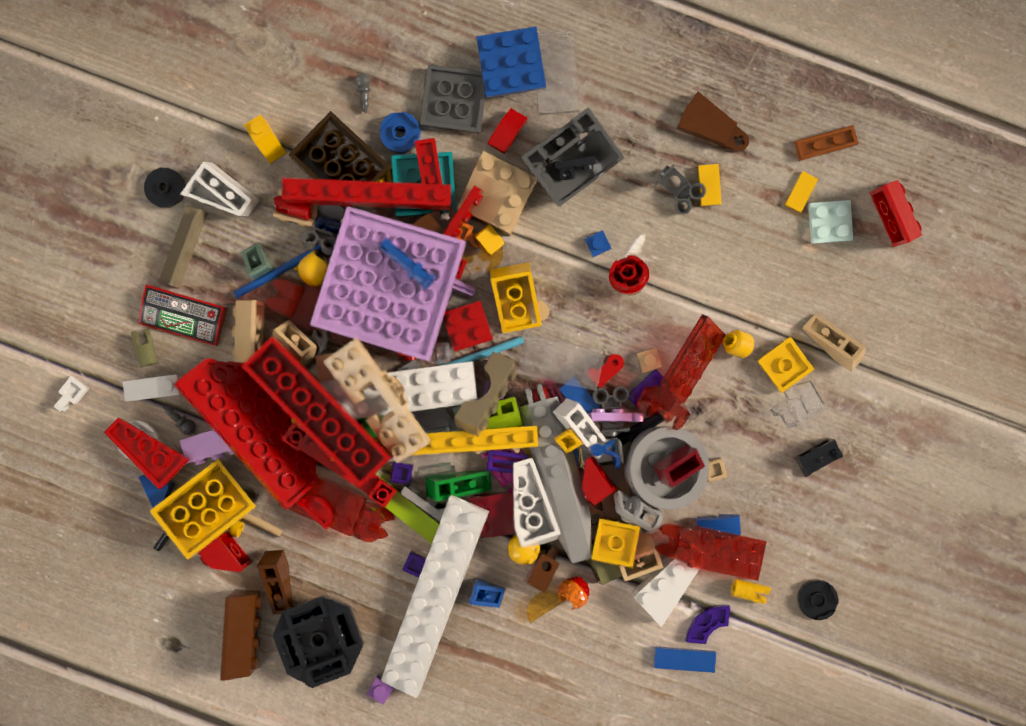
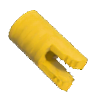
M734 579L731 586V596L765 604L767 598L761 594L768 595L772 588Z

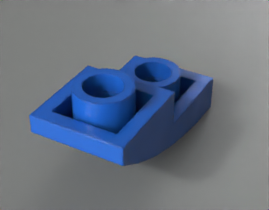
M719 514V517H698V539L726 538L741 535L740 515Z

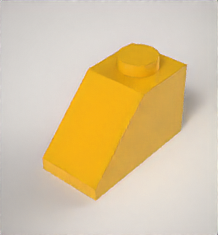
M261 114L244 124L250 137L270 164L287 154L269 123Z

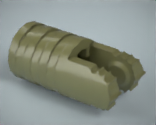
M144 329L147 344L143 345L139 343L138 333L136 331L131 332L139 366L147 367L157 364L158 360L150 329Z

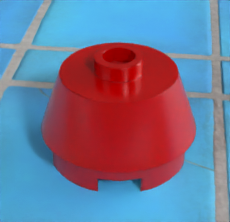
M627 255L626 258L618 261L615 260L609 271L611 286L618 292L628 296L640 293L649 280L647 265L642 259L633 255Z

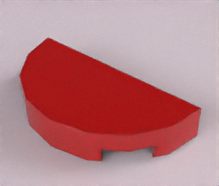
M311 495L301 498L296 502L299 507L325 530L329 528L332 523L333 514L326 500L319 496Z

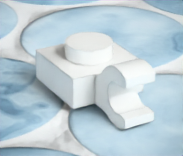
M70 376L58 391L63 396L57 401L54 408L60 412H65L71 402L78 404L90 388L76 377Z

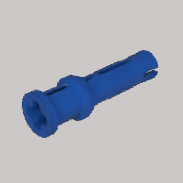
M388 238L381 242L379 249L407 272L410 279H415L422 285L421 288L423 290L428 289L433 284L436 276L427 272L421 263L409 258Z

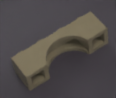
M495 352L491 354L484 366L485 378L491 384L489 391L478 400L464 401L454 417L456 427L475 436H479L481 431H485L490 415L496 412L499 399L505 396L508 389L507 385L510 380L513 381L517 374L515 361Z

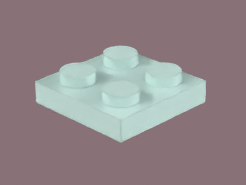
M851 200L808 204L811 244L853 241Z

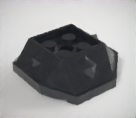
M324 595L284 609L273 633V639L287 675L305 683L310 688L351 674L364 645V640L351 606ZM315 635L323 636L324 642H317Z

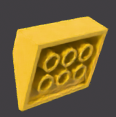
M217 459L151 509L150 513L186 559L189 560L256 506L219 459Z

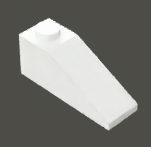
M184 374L124 381L125 402L182 395L173 384L183 377Z
M567 398L553 411L567 430L571 428L583 442L582 446L589 453L590 447L593 444H601L603 446L608 443L579 403ZM593 456V457H594L596 460H598L601 456Z

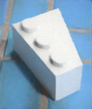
M203 162L181 192L183 196L196 199L238 216H249L260 201L211 162Z

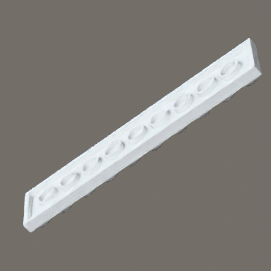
M451 495L449 497L382 675V682L415 698L419 696L489 511Z

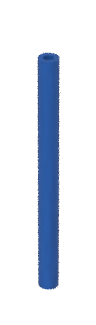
M317 245L314 248L319 250L317 254L322 252L321 245ZM314 249L307 250L234 291V295L238 299L296 267Z

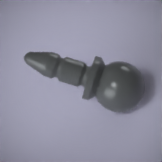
M359 73L355 77V85L358 87L356 92L360 93L362 110L364 113H367L369 107L367 92L371 91L369 88L371 79L366 73Z
M163 406L165 413L177 422L175 426L179 427L182 434L190 435L194 433L196 429L194 421L186 419L185 415L181 417L168 406Z

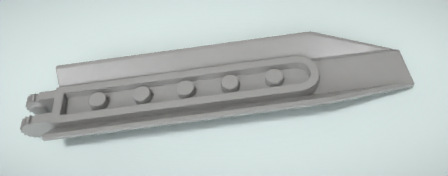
M542 384L537 385V391L541 401L533 402L532 391L528 387L525 388L529 404L518 408L524 427L537 426L538 447H530V451L561 533L558 538L571 562L576 563L592 558L591 514L587 500L583 495L584 491L582 490V482L573 450L566 454L554 440L556 436L567 430L553 413L560 405L558 397L546 399Z

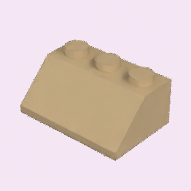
M257 300L236 301V305L233 306V317H236L235 326L232 328V336L235 338V346L232 347V357L235 358L234 362H246L264 344L265 302Z

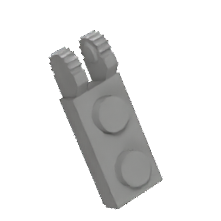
M412 485L409 488L405 486L402 489L401 494L441 521L445 508H436L437 503L429 497L423 499L419 496L420 491Z

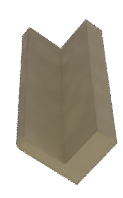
M189 205L186 206L159 281L180 288L206 220L207 212Z

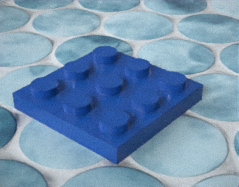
M536 26L476 36L486 99L546 89Z

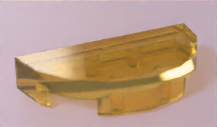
M500 247L492 255L482 252L465 257L464 259L467 260V265L472 270L480 273L490 272L491 269H496L501 263L503 247Z
M552 592L536 594L529 601L527 607L529 622H534L563 603L558 598L559 595Z

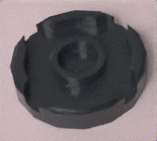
M820 579L809 580L803 584L797 595L798 607L802 613L810 619L818 621L832 616L839 602L835 588L828 582Z

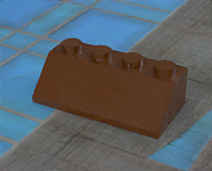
M235 589L225 598L220 681L249 677L258 668L256 650H258L260 638L257 637V629H260L261 617H258V611L262 607V597H259L260 591Z

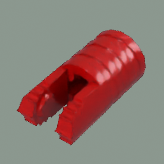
M280 195L274 198L277 212L309 221L313 205L285 204Z

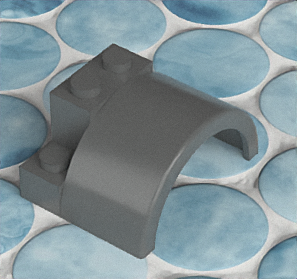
M589 107L521 157L522 162L531 174L535 175L558 207L624 159L621 151ZM588 133V135L581 139L580 134ZM595 155L598 157V164H593V169L581 170V166H575V178L571 180H562L559 169H555L554 162Z

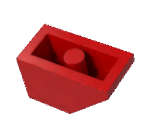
M591 456L585 461L582 490L584 491L585 499L595 506L614 492L617 487L596 459Z

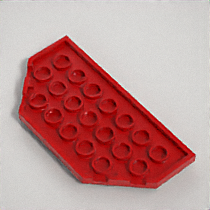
M206 358L173 385L286 511L317 483L316 463L318 461L281 440L292 424L291 417L241 366L243 363L233 361L222 362Z

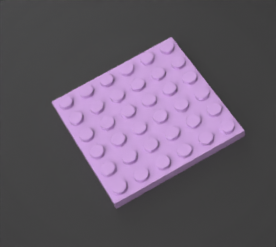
M347 206L310 325L354 339L358 338L360 341L430 362L466 241ZM388 238L409 258L421 263L427 272L436 276L435 281L428 289L423 290L421 288L422 285L415 279H410L407 272L379 249L384 239Z

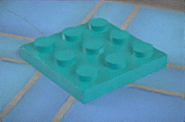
M439 152L437 154L443 185H451L450 207L456 213L452 152ZM417 154L391 155L393 183L422 184ZM395 208L396 217L424 216L434 211L428 209ZM441 211V212H440V214H449V213H450L449 211H447V212Z

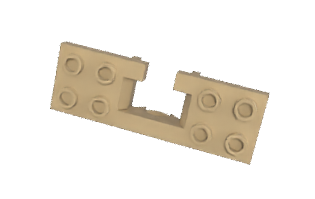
M358 338L323 361L354 405L365 398L362 391L372 384L381 393L392 410L381 418L378 413H375L366 421L397 463L429 444L431 440L407 408L409 402L405 398V390L402 383L398 379L389 376L386 370L381 372Z

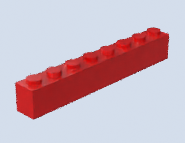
M282 178L281 199L285 204L450 210L451 185Z

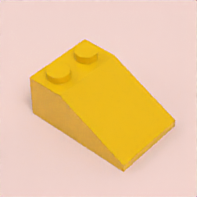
M530 262L491 269L490 278L502 333L542 326ZM530 303L534 304L537 323L533 324L527 304Z

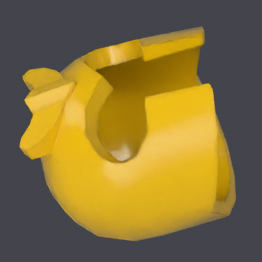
M318 249L310 252L295 267L302 281L312 287L323 285L329 266L326 257L321 260L316 256L319 252Z
M517 534L510 539L508 554L515 563L531 565L538 559L540 545L521 547Z

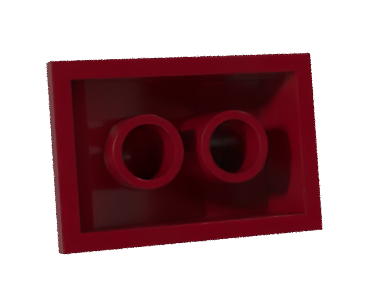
M514 491L478 494L468 498L469 503L489 511L479 538L516 533L514 528Z

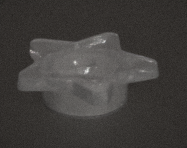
M475 255L473 262L465 266L470 271V280L473 281L478 277L487 279L486 269L491 263L489 261H481L479 256Z

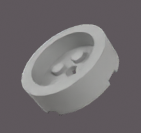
M658 426L649 428L634 438L624 457L623 472L626 483L635 496H638L642 501L651 506L672 510L690 504L701 494L708 480L709 461L705 448L693 434L681 428ZM685 444L696 448L705 467L673 488L662 484L652 465Z

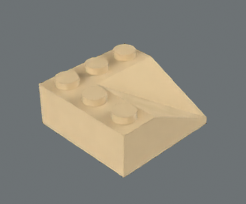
M483 151L457 209L459 210L475 185L483 191L482 196L484 197L479 206H474L472 209V217L487 225L490 224L493 228L511 236L538 183V179Z

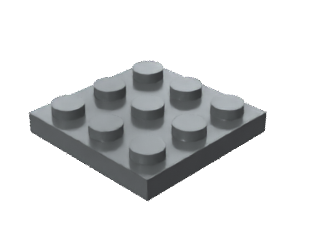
M428 64L420 126L480 134L486 96L482 71Z

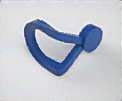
M614 440L609 441L603 446L601 444H593L590 447V453L593 456H601L602 454L612 456L614 468L620 469V457L615 452L616 444ZM612 446V451L606 450L607 448Z

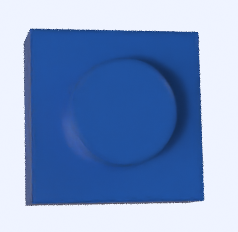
M603 230L584 240L593 258L612 249Z

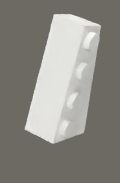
M689 538L662 563L664 568L653 571L631 592L636 601L661 627L707 558L706 554Z

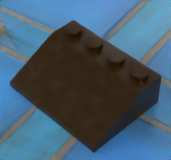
M332 111L288 154L291 160L311 179L380 182L391 168Z

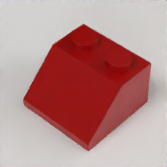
M228 531L218 536L198 552L201 562L205 566H209L210 569L241 572L253 563Z

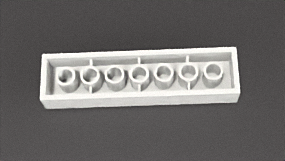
M473 362L388 373L389 376L398 379L402 383L405 390V398L409 402L407 406L409 411L462 405L464 401L478 400ZM337 380L320 382L355 419L371 417L375 413H378L379 416L385 415L392 410L374 384L362 391L365 398L354 405Z

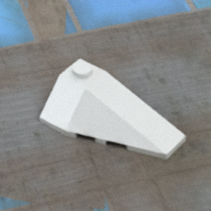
M533 458L513 463L514 528L521 547L539 546L557 540L561 533Z

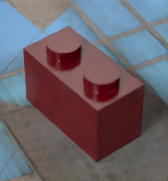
M686 444L652 465L660 482L670 488H673L705 467L698 450Z

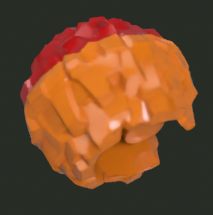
M571 577L561 582L558 587V598L562 602L567 599L573 604L572 610L580 609L586 605L590 589L582 577Z

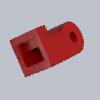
M618 354L609 355L605 359V363L597 371L591 368L585 374L598 388H601L623 368L624 359Z

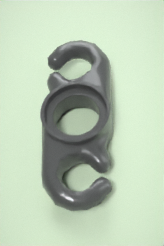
M315 327L316 329L309 339L313 343L314 340L318 343L319 348H316L315 356H318L327 348L329 332L328 330ZM317 329H320L322 331L323 336L319 334V331ZM316 357L311 362L312 364H316Z

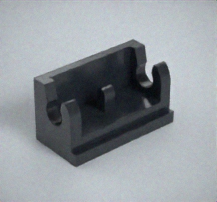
M828 438L794 458L804 476L808 477L817 470L842 458L843 454L836 440Z

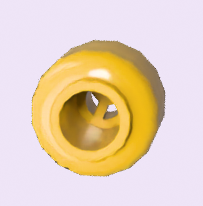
M732 330L725 336L723 341L725 351L737 358L749 356L754 349L753 337L741 330Z

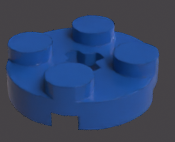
M391 113L384 118L380 126L381 140L385 147L392 152L399 154L409 152L415 148V141L420 140L421 131L419 124L409 113ZM397 128L400 130L402 128L405 129L403 137H396L397 132L395 130Z

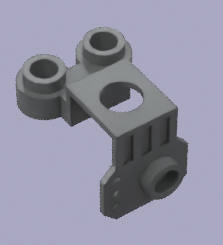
M674 164L671 167L667 165L659 173L661 178L655 182L653 188L661 183L675 196L674 198L677 200L675 205L676 211L679 214H687L692 209L690 199L703 198L706 194V187L700 182L692 185L674 168ZM672 176H677L680 179V185L676 188L669 185V178ZM695 187H700L702 192L696 194L694 191ZM686 202L688 208H681V203Z
M317 205V210L321 213V221L317 228L314 227L313 231H305L302 234L301 243L308 250L321 245V250L324 254L332 255L336 244L335 237L341 226V219L344 218L345 208L343 206ZM330 227L333 229V233L322 230V228Z
M618 386L613 390L612 395H609L606 389L597 388L594 390L592 397L597 404H601V409H605V413H610L612 409L622 408V402L627 401L629 398V391L623 386ZM619 390H622L624 392V396L622 398L617 397V392ZM602 392L604 394V398L602 400H598L597 393ZM602 422L603 430H600V432L605 433V436H616L617 432H627L630 428H624L623 422H616L614 424Z

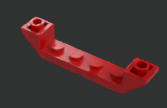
M295 422L291 424L281 439L296 450L303 451L365 492L369 498L384 508L397 491L376 474L362 487H359L334 461H331L326 452Z

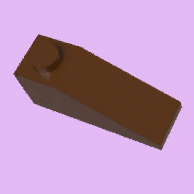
M284 550L265 551L257 567L272 613L282 614L284 609L293 606L288 561Z

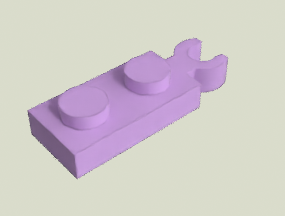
M592 409V413H587L593 422H643V413H624V409H612V413H605V409Z

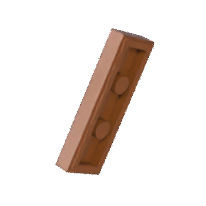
M854 125L793 142L798 161L859 145Z

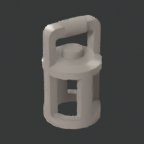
M620 490L615 492L616 511L621 515V519L624 522L640 526V531L645 534H652L659 528L662 522V512L660 509L647 504L638 496L630 497ZM650 514L656 516L653 525L646 522Z

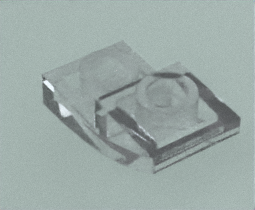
M449 343L435 344L432 352L433 365L449 364L450 359H454L453 347H449Z

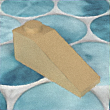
M816 313L803 326V330L827 354L852 372L863 360L866 347Z

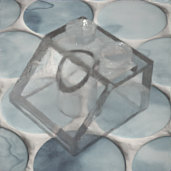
M449 426L424 430V432H449ZM453 452L412 455L415 478L456 472Z

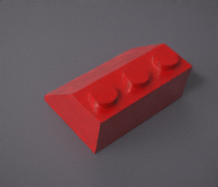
M898 180L869 192L893 247L909 243L922 236L921 225L915 220L913 207L905 197V188Z

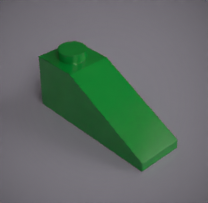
M490 470L449 472L425 476L427 497L436 502L447 500L451 495L461 497L492 490Z

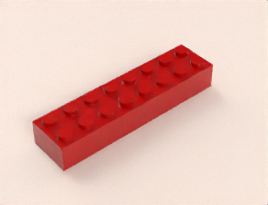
M272 336L241 365L359 487H362L392 458L383 446L277 338Z

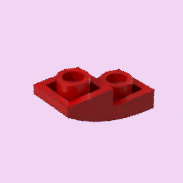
M510 108L491 135L488 145L505 154L515 142L516 135L525 126L528 118Z

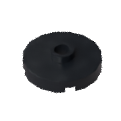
M170 168L153 170L144 182L146 198L160 208L174 207L184 198L181 192L186 187L185 182L178 172ZM166 184V189L162 191L161 186Z

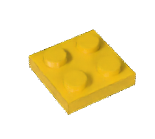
M791 337L786 338L757 360L760 367L780 393L785 392L814 370Z
M599 519L592 560L633 568L640 526Z

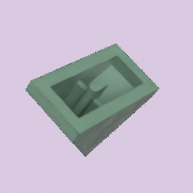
M259 242L241 252L248 275L251 278L257 279L274 269Z

